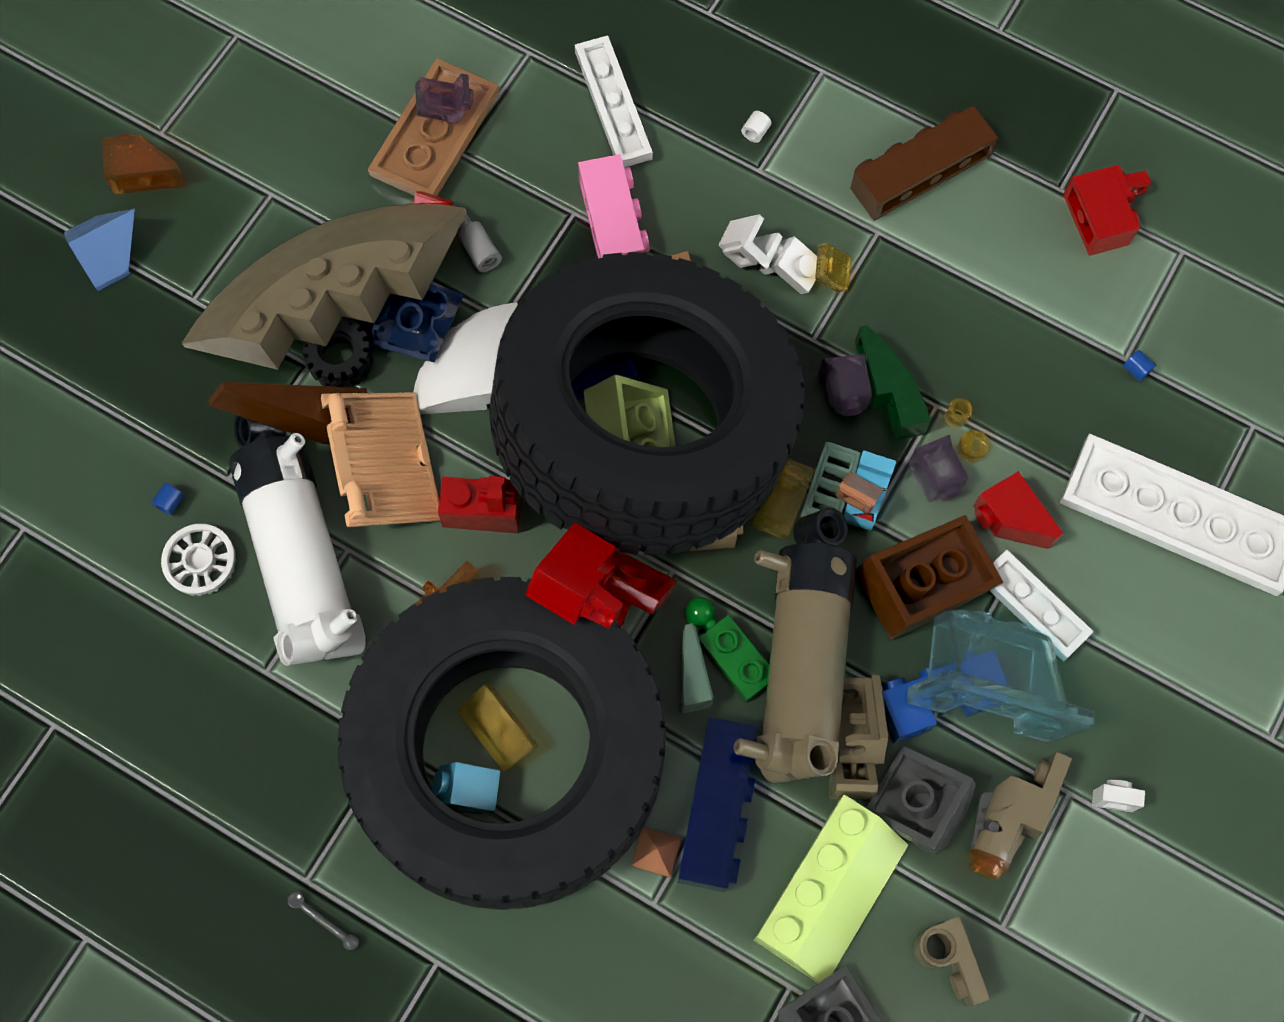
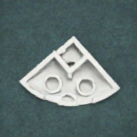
M517 303L502 304L477 312L447 332L435 362L425 361L419 370L413 392H416L420 415L487 410V404H490L500 339L510 316L518 305Z

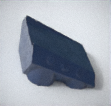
M430 284L423 300L390 293L385 302V305L388 306L385 314L378 317L373 325L371 345L434 363L464 294Z

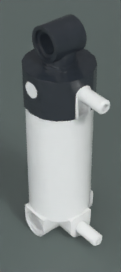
M236 415L234 435L240 449L231 455L228 463L240 505L245 512L278 633L273 638L280 661L284 665L289 666L320 661L323 658L328 660L362 654L365 648L364 628L360 615L356 614L350 606L316 491L317 484L305 447L304 437L299 433L286 436V431Z

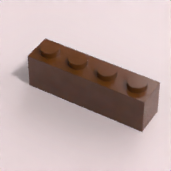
M974 105L962 112L960 110L954 111L939 125L933 128L927 126L904 144L901 142L896 143L877 159H867L860 163L854 171L850 189L875 221L990 157L998 137Z

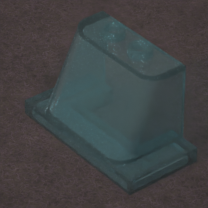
M950 610L934 617L928 679L908 687V704L940 713L961 705L970 706L1014 719L1013 733L1047 743L1093 727L1094 711L1067 703L1052 639L1049 636L1029 630L1025 624L1020 622H1003L993 619L990 613L983 611Z

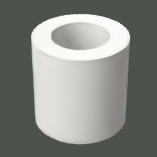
M754 111L742 127L741 132L749 141L758 143L771 126V120L763 112Z

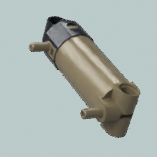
M827 507L799 518L793 528L796 544L780 549L779 555L761 549L757 551L754 557L757 565L777 571L776 609L762 736H757V742L739 738L734 744V751L737 755L754 758L763 776L772 783L827 776L835 770L838 762L850 609L853 605L857 557L847 550L836 547V545L841 544L846 539L848 528L845 517L835 508Z

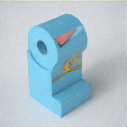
M863 450L855 474L881 488L882 493L870 514H866L846 503L843 516L847 524L868 531L872 530L896 464L895 460Z

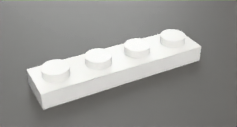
M608 35L576 44L575 54L613 155L621 154L624 168L652 160V149Z

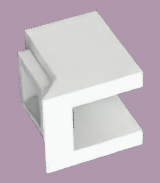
M760 214L730 221L718 245L723 250L724 255L731 259L739 268L761 264L767 270L783 238L779 233L755 237L764 220Z

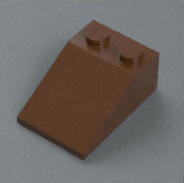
M966 515L872 554L856 569V577L890 640L924 626L1004 583Z

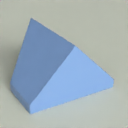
M135 209L97 215L64 232L70 248L97 291L130 275L129 262Z

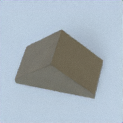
M838 760L835 770L829 774V799L840 800L843 795H846L852 800L869 801L878 792L875 764L839 763Z

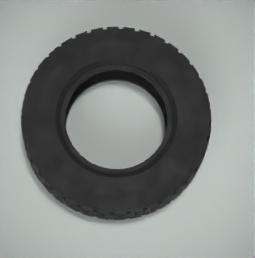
M620 252L603 254V257L599 259L597 256L579 261L578 265H575V263L559 269L556 275L552 273L540 281L537 287L534 286L523 297L521 303L519 302L503 331L497 352L489 406L490 429L496 454L499 456V462L506 476H510V482L520 496L525 495L526 502L539 515L544 513L545 519L560 530L563 527L568 530L573 523H576L618 548V552L637 555L639 551L645 552V555H664L666 551H670L671 554L690 551L693 546L698 549L714 543L717 538L718 540L723 539L750 520L773 492L795 444L803 418L805 388L802 369L799 366V358L794 346L790 345L789 336L782 325H777V319L767 307L763 308L761 301L748 290L744 292L741 285L728 277L722 278L719 272L706 266L701 268L696 266L697 263L682 258L675 260L672 259V256L653 253V256H649L647 252H628L627 255H622ZM634 357L658 361L679 370L702 389L713 406L718 427L705 437L685 445L650 447L635 444L609 433L594 422L577 401L571 382L589 367L610 359Z
M493 577L474 579L473 584L468 585L465 581L446 587V592L440 593L438 590L422 598V603L418 606L414 603L398 615L399 620L396 623L391 621L378 634L380 638L378 642L373 641L362 656L363 663L361 666L357 665L349 682L351 688L349 691L346 690L341 708L343 716L339 718L337 740L340 741L337 749L339 769L342 770L341 780L355 818L360 823L362 830L369 840L399 871L426 890L450 901L477 908L508 910L536 907L543 903L547 904L562 899L569 894L572 895L588 886L594 880L596 881L621 859L645 826V822L650 816L656 801L664 766L666 730L663 704L655 677L650 672L651 668L643 653L636 648L637 644L624 628L618 627L619 623L616 620L610 628H606L581 616L576 624L573 625L525 595L531 581L530 578L525 582L521 581V577H500V580L494 581ZM510 667L532 670L553 679L564 687L576 700L587 720L590 731L589 749L578 779L567 794L555 805L541 814L522 821L497 824L470 819L453 811L432 792L424 767L423 747L425 734L434 711L454 687L480 672Z

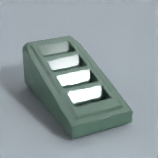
M825 442L800 518L820 510L812 507L813 501L835 508L842 514L845 502L839 498L819 493L817 489L819 487L837 493L841 483L822 477L823 472L842 479L849 472L855 474L861 457L860 452L831 442ZM827 461H830V462H833V463H836V464H839V465L848 467V469H847V468H844V467H841V466H838V465H835V464H832V463H829V462H827Z
M693 623L685 625L682 639L680 707L682 714L711 708L714 698L696 627Z

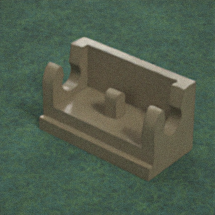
M872 675L871 678H844L843 689H855L857 691L853 693L843 692L839 734V763L884 764L888 731L880 675Z

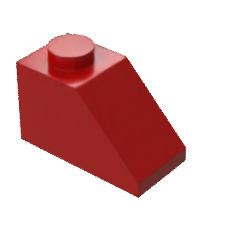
M1019 471L982 492L973 505L976 519L983 528H989L994 537L1049 549L1063 535V532Z

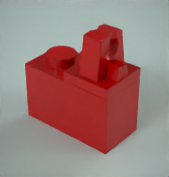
M1118 164L1071 178L1063 196L1089 256L1128 246L1139 230V217L1129 204L1134 202L1136 196L1145 194L1148 186L1151 185L1147 171L1125 175Z
M442 476L438 515L443 528L519 534L523 497L520 496L511 484L510 479L505 477L489 476V478L468 479Z
M573 523L535 568L525 595L573 625L582 616L606 628H610L623 606L620 600L602 587L614 570L615 565L611 564L610 560L616 547L584 527Z

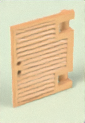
M416 392L322 394L323 409L329 408L332 420L326 427L340 496H347L350 511L344 515L346 525L348 527L440 521L438 515L439 497ZM345 408H348V413H349V418H350V422H351V423H348V419H347V414H346ZM363 495H366L369 511H366Z

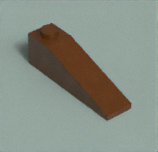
M222 382L208 400L211 407L292 434L299 433L304 438L330 445L326 426L332 420L329 408L323 409L321 395L368 393L367 388ZM345 408L346 414H347L348 423H351V422H350V418H349L348 408Z

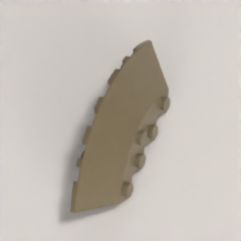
M441 204L385 206L343 216L304 231L280 244L236 276L198 317L182 341V345L185 348L278 370L294 339L327 346L342 316L375 323L390 293L423 300L467 211L464 207Z

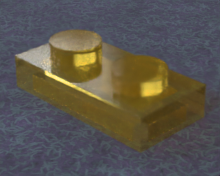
M788 458L773 492L756 513L752 527L787 540L815 468Z
M484 684L457 709L504 773L514 769L539 746L492 684Z

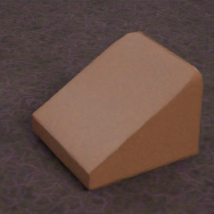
M849 472L838 487L836 496L860 511L870 514L882 493V489Z

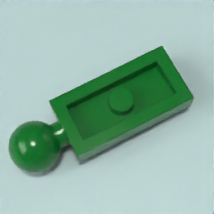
M704 597L691 599L687 603L684 613L689 624L693 623L696 628H703L705 630V633L698 638L700 646L743 700L747 702L768 685L770 665L729 615L717 622L715 619V606L709 599Z

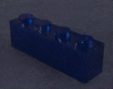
M709 717L677 883L720 892H726L729 883H737L741 859L733 857L736 842L744 843L748 819L742 818L741 812L743 801L751 803L755 779L749 778L748 773L750 762L756 763L754 758L737 755L734 751V744L739 738L757 742V738H755L757 726Z

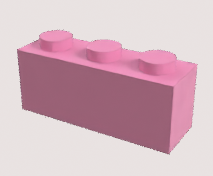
M621 154L578 162L579 183L598 259L602 258L603 254L621 252L622 255H627L628 252L650 251L646 230H639L637 220L642 219L638 198L632 199L629 190L634 188L630 167L624 168Z

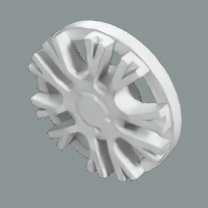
M193 524L177 531L167 541L161 557L162 571L167 581L177 590L191 596H201L207 593L212 594L214 591L217 592L218 588L228 578L231 579L236 562V552L231 540L222 530L208 524ZM202 531V541L193 544L191 533ZM212 535H217L211 543L210 547H208L207 544L209 543ZM180 539H183L189 545L185 550L177 544ZM225 543L227 552L220 555L215 554L216 549ZM171 552L182 554V561L169 563ZM216 560L227 562L226 566L215 565ZM185 567L186 570L174 577L172 576V573ZM211 572H221L222 574L212 582L210 579ZM193 575L194 579L191 587L182 585L186 577ZM199 576H204L206 586L200 587Z

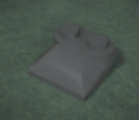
M902 745L879 784L878 792L871 798L866 809L879 816L892 830L913 842L921 851L938 854L949 845L971 805L976 783L973 778Z
M846 965L778 1010V1022H881Z

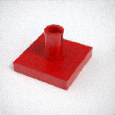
M615 549L610 563L615 565L614 570L602 587L623 603L622 609L616 618L619 626H622L631 605L652 615L672 594L678 581Z

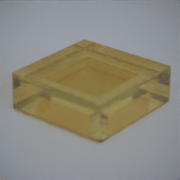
M829 243L818 246L815 279L837 293L848 290L851 257Z

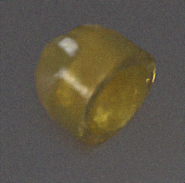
M970 430L963 434L957 446L958 453L965 461L979 462L989 451V439L982 431ZM974 438L979 440L977 452L971 451Z

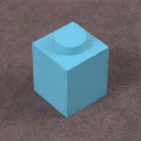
M458 762L439 766V771L434 776L432 792L452 810L473 814L495 812L500 771Z

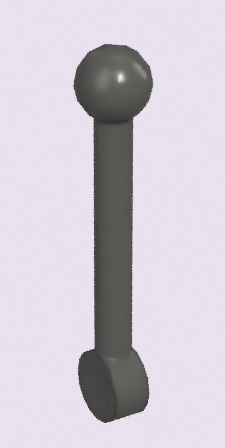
M293 892L289 895L288 905L291 908L301 909L342 940L345 949L354 950L358 947L359 939L355 934H347L307 904L303 894Z

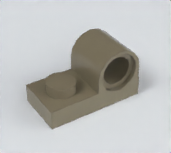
M960 916L927 928L916 936L913 943V952L921 965L930 969L948 965L952 966L954 974L950 975V982L958 1000L964 999L966 1006L990 1000ZM930 936L939 937L945 944V953L941 959L933 958L927 951L926 944Z

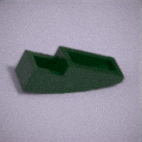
M867 325L859 327L855 346L872 409L887 406L895 440L925 435L931 419L913 377L900 358L882 338Z

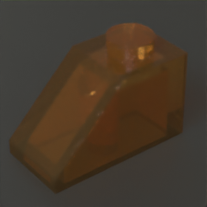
M120 134L116 137L103 138V176L114 194L186 187V180L177 162L142 136Z

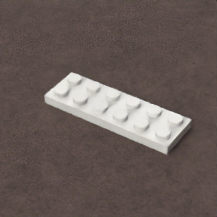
M1089 433L1077 458L1060 504L1274 596L1283 593L1284 515Z

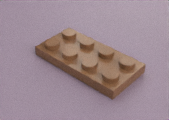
M436 58L368 168L369 175L413 196L418 191L438 196L497 98L499 85Z

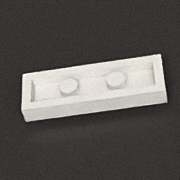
M1008 550L993 562L1004 583L990 590V592L1063 662L1094 632Z

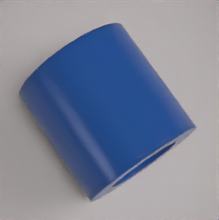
M1137 350L1123 364V367L1141 382L1156 367V364L1141 350Z
M164 483L151 504L163 513L172 516L185 495L175 487Z

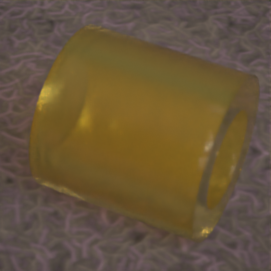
M964 398L952 400L945 412L946 423L953 428L963 427L972 413L971 403ZM955 411L961 412L962 415L956 414Z

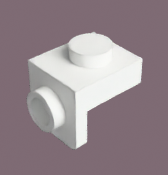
M794 236L780 242L767 270L763 266L759 270L764 275L773 272L777 273L796 291L804 294L810 291L826 263Z

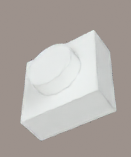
M1107 780V784H1103L1093 790L1092 806L1132 813L1144 807L1145 790L1132 789V783L1128 781Z

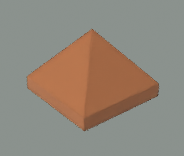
M643 827L631 866L670 878L681 837Z

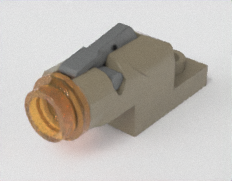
M1055 752L1046 760L1041 759L1032 778V781L1036 782L1037 786L1020 778L1010 776L996 786L994 791L985 792L980 795L970 840L972 848L968 855L971 858L969 864L971 870L985 877L1000 880L1002 873L1008 872L1013 856L1025 838L1022 833L1036 838L1045 832L1072 760L1071 757Z

